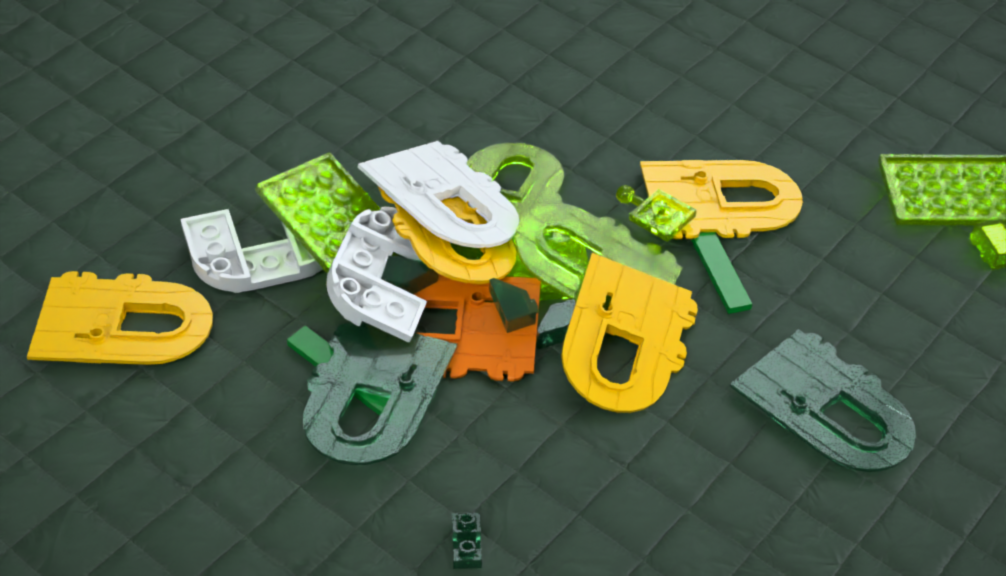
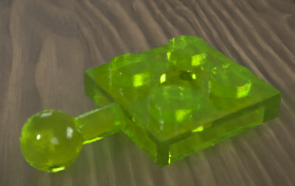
M622 185L616 191V198L619 202L623 204L632 203L638 206L630 213L629 221L667 242L696 217L697 210L660 189L655 191L646 200L635 195L633 188L629 185Z

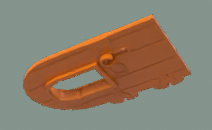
M438 273L407 275L396 279L390 284L426 300L424 308L458 309L455 334L416 333L413 334L408 343L367 323L371 341L377 350L389 360L400 365L415 368H431V373L439 378H446L447 371H451L450 378H462L469 370L487 371L488 376L496 381H503V374H508V381L510 382L518 381L523 378L525 373L534 374L541 278L504 277L492 283L471 284L455 281ZM485 301H499V303H490Z

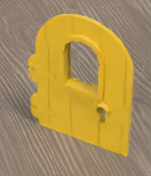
M747 160L640 161L657 233H666L668 237L673 239H682V234H685L686 239L697 238L700 232H717L719 236L724 238H734V233H736L737 238H745L750 235L751 231H769L785 227L793 222L801 211L803 203L802 194L797 184L781 170L765 163ZM750 186L765 188L772 192L775 198L766 202H726L721 188Z
M378 186L382 198L396 207L397 213L394 214L392 219L394 226H396V232L400 237L409 239L419 259L438 274L459 282L484 284L500 280L511 272L515 265L517 254L512 239L499 246L480 248L484 254L478 260L466 259L454 251L449 241L441 239L427 230ZM459 196L441 200L456 217L465 222L475 225L487 223L476 212L477 208L468 206L469 201L465 202Z
M592 253L561 353L564 372L574 389L588 402L601 409L616 413L637 412L653 405L663 395L671 373L679 372L684 366V360L682 359H686L687 352L684 343L679 340L682 329L686 330L694 325L696 318L693 316H696L698 312L696 302L691 299L692 291ZM608 295L611 297V301L606 311L603 309V305ZM605 332L613 336L623 337L629 340V342L639 345L630 378L624 384L608 381L601 376L597 369V358Z
M78 271L66 272L61 277H51L29 347L27 360L143 365L172 362L194 352L209 337L213 326L212 310L203 295L196 292L193 288L178 283L152 281L149 275L138 274L137 278L134 279V274L126 273L117 276L115 280L97 279V275L91 272H82V277H79ZM127 312L172 314L179 316L183 320L181 327L174 331L162 332L160 334L121 330V324L125 320Z

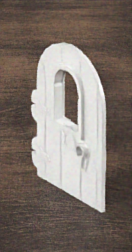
M435 141L427 145H421L358 164V168L385 191L390 198L404 208L427 230L441 239L466 247L490 248L510 241L517 232L519 215L515 207L500 193V185L496 181H492L489 175L482 172H474L466 165L468 160L466 156L462 153L459 154V150L451 145H442L439 141ZM459 196L463 201H469L468 205L471 208H477L476 212L487 223L481 225L467 223L456 217L441 200Z

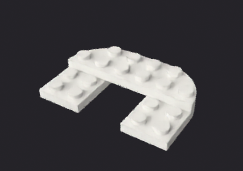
M322 189L275 199L276 207L288 239L241 249L229 209L181 219V226L194 271L208 285L234 293L251 291L314 276L331 262L337 249L336 225Z
M381 207L380 211L372 212L368 209L360 213L353 220L329 269L327 291L333 305L346 320L357 326H360L361 322L364 321L409 343L427 301L381 280L393 252L427 268L429 267L419 259L410 240L400 237L396 232V226L392 222L394 214L397 213L396 208Z

